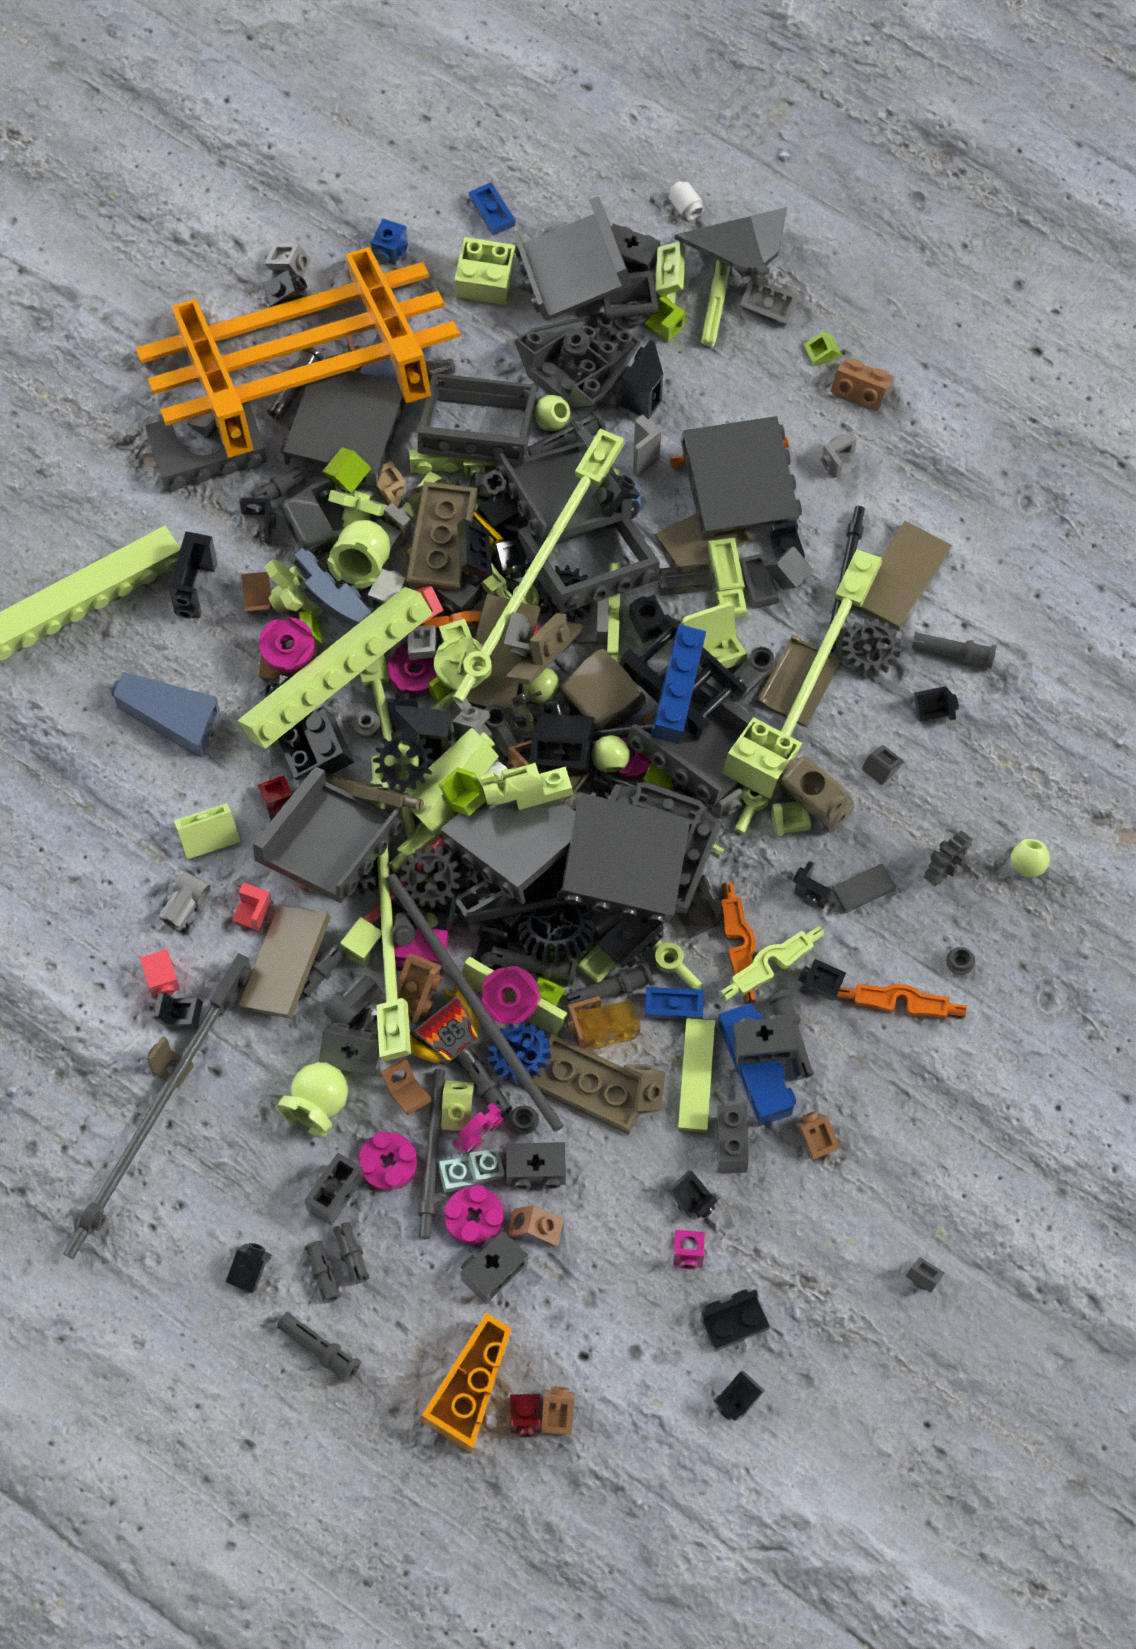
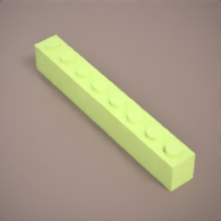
M166 525L1 611L0 660L9 658L12 653L23 647L32 646L38 639L46 635L58 632L61 627L70 622L81 620L89 612L104 608L110 601L130 594L133 589L142 584L153 582L159 575L167 571H174L180 547Z
M407 587L402 588L237 720L251 742L264 749L269 747L429 618L433 613L421 593Z

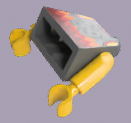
M454 983L456 993H450L445 988V998L447 1001L410 1031L411 1053L418 1058L435 1064L440 1062L443 1064L449 1063L456 1057L461 1065L467 1069L479 1059L469 1047L479 1038L477 1033L479 1019Z

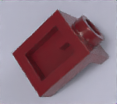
M284 775L258 784L271 821L292 796Z
M540 1394L510 1395L511 1433H517V1437L529 1438L534 1437L535 1433H541Z

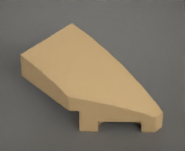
M392 460L384 464L376 488L388 504L392 503L399 509L406 481Z

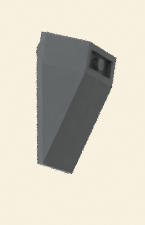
M604 312L536 327L515 339V345L527 376L549 395L562 397L568 403L569 408L591 406L608 395L641 344L639 340L613 319L606 318ZM583 331L588 335L590 346L584 355L572 356L565 350L563 342L568 333Z

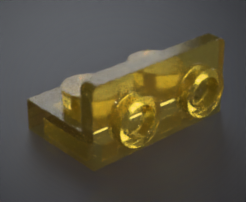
M632 1000L576 1013L584 1037V1048L600 1049L607 1046L609 1042L617 1040L628 1042L640 1035L641 1026L636 1018Z

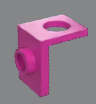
M675 1231L673 1265L683 1269L703 1268L705 1232ZM685 1238H692L697 1242L698 1248L697 1250L681 1249L680 1244Z

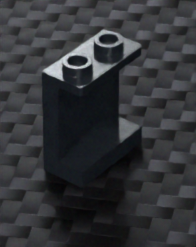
M185 532L168 587L174 613L183 618L201 617L202 611L197 589L193 587L199 569L215 572L217 558L212 536Z

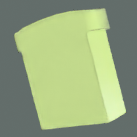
M797 801L772 804L771 818L777 836H783L784 833L810 830L811 823L808 810Z

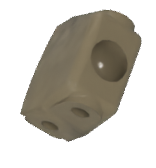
M599 649L587 658L558 688L564 696V700L578 716L595 717L594 730L614 728L639 712L646 703L645 695L642 691H638L629 674L604 649Z
M808 757L794 758L783 770L780 784L782 794L785 796L789 794L825 825L828 833L831 834L855 808L852 799L844 787Z

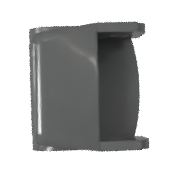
M328 478L308 486L297 495L285 500L280 507L284 514L285 522L299 549L303 548L305 551H310L316 559L330 555L332 547L338 541L340 533L345 528L343 527L344 520H342L344 509L340 504L328 501L330 491H336L335 483L332 480H328Z

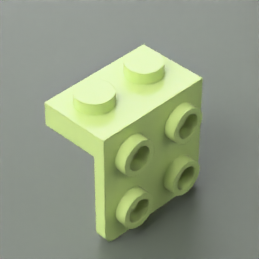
M727 602L688 615L682 619L683 625L706 631L703 647L725 668L733 667L748 660L747 652L736 637L735 609L732 603ZM698 666L697 674L703 670L701 666Z

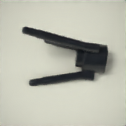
M598 771L592 780L591 788L597 791V797L609 799L607 796L611 795L615 785H622L623 787L637 785L622 780L609 772Z

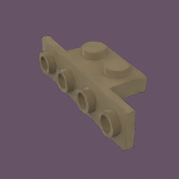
M556 613L529 640L532 654L528 653L507 674L508 681L518 682L523 685L531 684L584 629L583 624L567 622L566 614Z

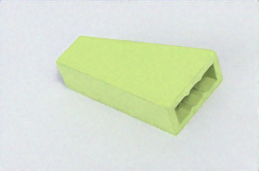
M471 728L428 768L432 771V775H423L426 781L425 784L418 780L415 782V790L411 786L405 790V793L412 794L414 798L424 801L422 810L409 809L436 837L441 834L440 829L457 813L452 811L439 787L440 782L457 767L474 772L479 781H481L480 776L485 775L498 758L497 753L492 749L495 743L485 732L479 735Z

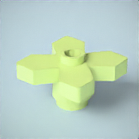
M331 490L328 501L345 505L342 520H344L343 527L355 521L369 520L371 514L384 516V509L388 506L369 500L371 495L355 491L353 495L343 491Z
M273 559L265 565L270 579L278 584L269 596V601L275 610L284 613L290 610L297 611L303 607L305 610H310L315 616H319L324 612L298 587L305 581V578L294 566L288 569L281 561Z

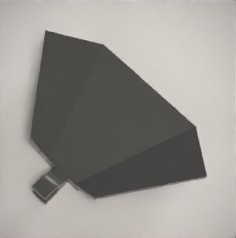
M787 207L675 234L674 239L734 267L742 277L750 276L758 287L768 285V279H765L764 275H768L770 272L767 265L778 256Z

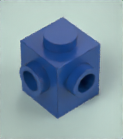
M382 218L371 241V250L378 261L396 265L400 256L403 257L408 247L407 228L404 225Z

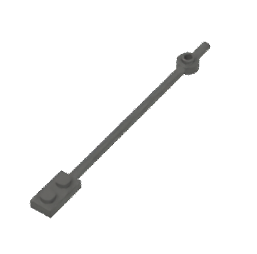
M240 953L235 957L210 999L211 1006L109 1178L95 1201L91 1202L84 1210L78 1224V1229L63 1253L66 1257L73 1260L88 1234L93 1233L94 1230L99 1231L106 1220V1215L103 1214L104 1207L217 1017L219 1014L223 1016L227 1008L231 1009L238 996L236 992L241 984L245 985L248 982L252 973L248 957Z

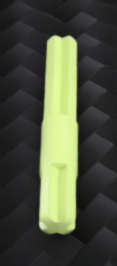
M719 260L716 263L701 339L702 345L713 347L716 342L731 267Z

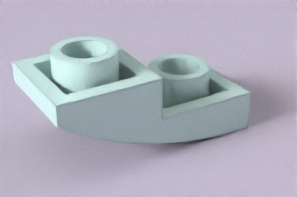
M498 1148L470 1152L468 1157L439 1161L437 1165L444 1193L481 1185L505 1176Z

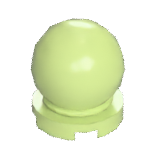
M359 520L349 524L340 533L338 541L330 551L327 560L330 572L336 580L340 582L343 579L353 584L354 588H367L373 585L382 571V566L389 558L391 547L389 536L380 525L369 520Z
M317 1062L304 1066L297 1073L290 1087L291 1096H283L277 1105L279 1107L277 1111L292 1125L295 1126L297 1122H300L310 1128L307 1132L308 1134L325 1138L333 1126L328 1118L335 1116L346 1104L348 1085L341 1070L327 1062Z

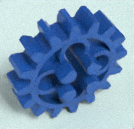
M524 1021L519 1024L518 1028H515L513 1024H509L508 1031L500 1028V1031L508 1043L513 1046L517 1053L516 1055L530 1076L534 1074L540 1077V1067L547 1069L549 1066L545 1059L552 1057L549 1050L551 1046L549 1040L545 1039L544 1031L540 1030L537 1032L536 1026L533 1023L529 1028H526ZM492 1040L494 1046L488 1047V1052L491 1056L488 1059L491 1067L495 1066L493 1068L497 1076L502 1074L506 1082L513 1077L515 1084H519L520 1080L512 1068L508 1067V1062ZM523 1048L528 1059H534V1056H536V1059L533 1061L527 1060L523 1053Z

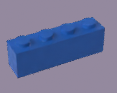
M679 624L670 652L651 737L678 744L686 722L706 631Z
M752 1003L720 1013L718 1026L760 1127L792 1116L796 1098L793 1090L786 1088L783 1081L786 1076L781 1062L776 1063V1061L737 1066L732 1037L733 1023H738L739 1020L744 1018L763 1020L761 1013L754 1011ZM764 1035L759 1036L762 1037L763 1041H768Z

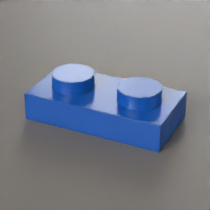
M492 182L469 192V199L492 235L515 226V218Z
M646 987L645 1018L703 1019L704 990Z

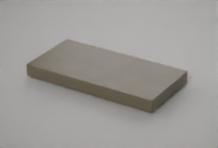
M424 482L406 584L460 591L464 570L460 569L457 524L463 519L473 522L478 494L477 488Z
M904 521L881 556L882 564L861 608L855 605L852 606L879 619L883 623H889V626L899 631L947 557L952 545Z
M487 594L475 640L482 646L485 644L510 599ZM521 602L516 613L523 614L528 619L527 623L530 624L528 636L522 642L530 644L529 640L534 636L541 608ZM507 626L490 655L492 664L491 674L477 687L472 688L466 699L469 703L483 707L499 704L507 710V713L513 714L520 684L508 681L507 674L524 657L510 653L511 649L504 644Z
M278 905L238 1005L242 1010L292 1019L331 917L328 913Z
M551 1033L548 1040L551 1046L549 1050L552 1057L545 1059L549 1067L547 1069L540 1067V1077L534 1074L531 1075L542 1094L629 1135L641 1113L635 1109L639 1076Z

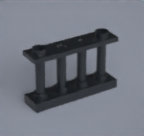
M668 614L663 617L659 627L663 632L640 654H635L631 649L626 651L619 663L631 679L657 703H659L667 666L659 673L654 672L647 662L670 640H674L679 624L683 625L679 620L672 619ZM704 647L702 648L699 666L703 670L696 675L692 694L710 677L715 679L723 688L700 710H695L689 704L686 717L689 721V730L687 731L698 741L706 734L710 726L707 718L731 695L738 702L742 700L747 690L744 681L738 675L732 674Z

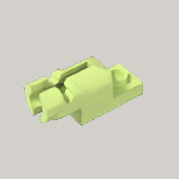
M532 763L515 769L501 770L500 775L490 773L480 776L488 805H498L516 800L518 809L521 810L574 795L566 767L539 774L536 763Z

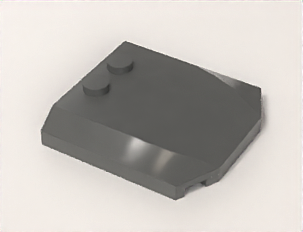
M648 782L637 783V786L628 787L615 785L610 800L690 819L674 912L687 913L721 829L722 822L718 818L716 820L706 810L707 807L701 801Z

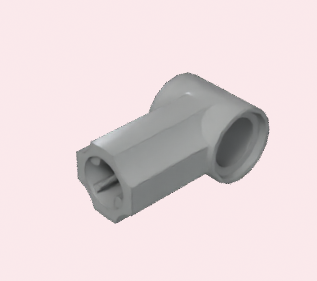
M186 871L183 872L174 886V894L159 915V919L168 927L181 931L196 906H201L207 899L211 885Z

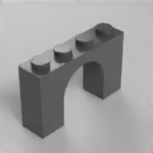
M249 401L241 404L245 412L254 450L230 458L227 457L224 446L217 452L209 455H195L187 452L179 444L173 425L166 426L164 420L145 425L148 442L165 491L178 490L185 485L206 482L210 478L219 475H230L237 470L257 467L261 463L267 462L265 446Z

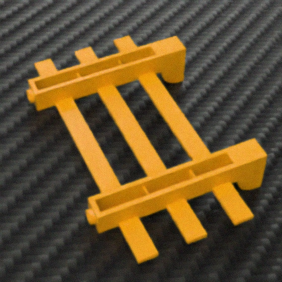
M367 247L345 254L349 275L353 283L217 324L207 325L197 299L173 305L171 307L180 335L137 347L136 352L141 364L187 350L192 365L148 378L153 395L199 381L205 396L160 409L165 425L169 426L212 412L227 457L230 458L254 450L241 403L389 358L393 363L396 378L405 402L410 403L431 396L425 358L421 349L460 337V332L455 322L450 321L413 333L406 318L445 307L444 301L439 292L436 291L398 303L391 289L429 278V273L424 263L420 262L383 273L371 248ZM361 298L367 310L363 314L223 356L220 355L215 343L216 341ZM373 328H376L382 340L381 343L236 387H234L228 372Z

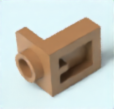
M816 1111L801 1116V1121L794 1124L795 1129L800 1131L811 1159L815 1160L840 1148L827 1115L817 1114Z
M553 1386L551 1390H545L542 1433L572 1435L575 1392H569V1388L562 1386Z

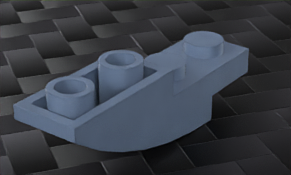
M301 548L288 558L305 578V581L298 586L300 590L329 615L355 627L374 612L371 607H366L360 600L361 595L353 586H348L345 583L336 588L333 577L328 572H323L319 568L316 557L310 551H305Z

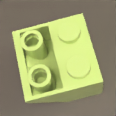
M464 237L454 279L455 297L506 305L511 286L515 245Z
M753 717L728 752L722 774L771 800L780 787L783 770L796 757L802 743Z

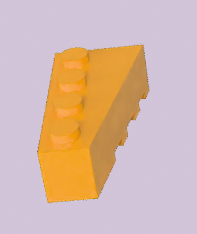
M488 1313L480 1321L419 1420L470 1454L474 1448L512 1328Z

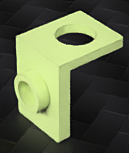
M445 1081L442 1103V1130L461 1131L471 1121L474 1082ZM460 1087L465 1089L458 1090L453 1088Z

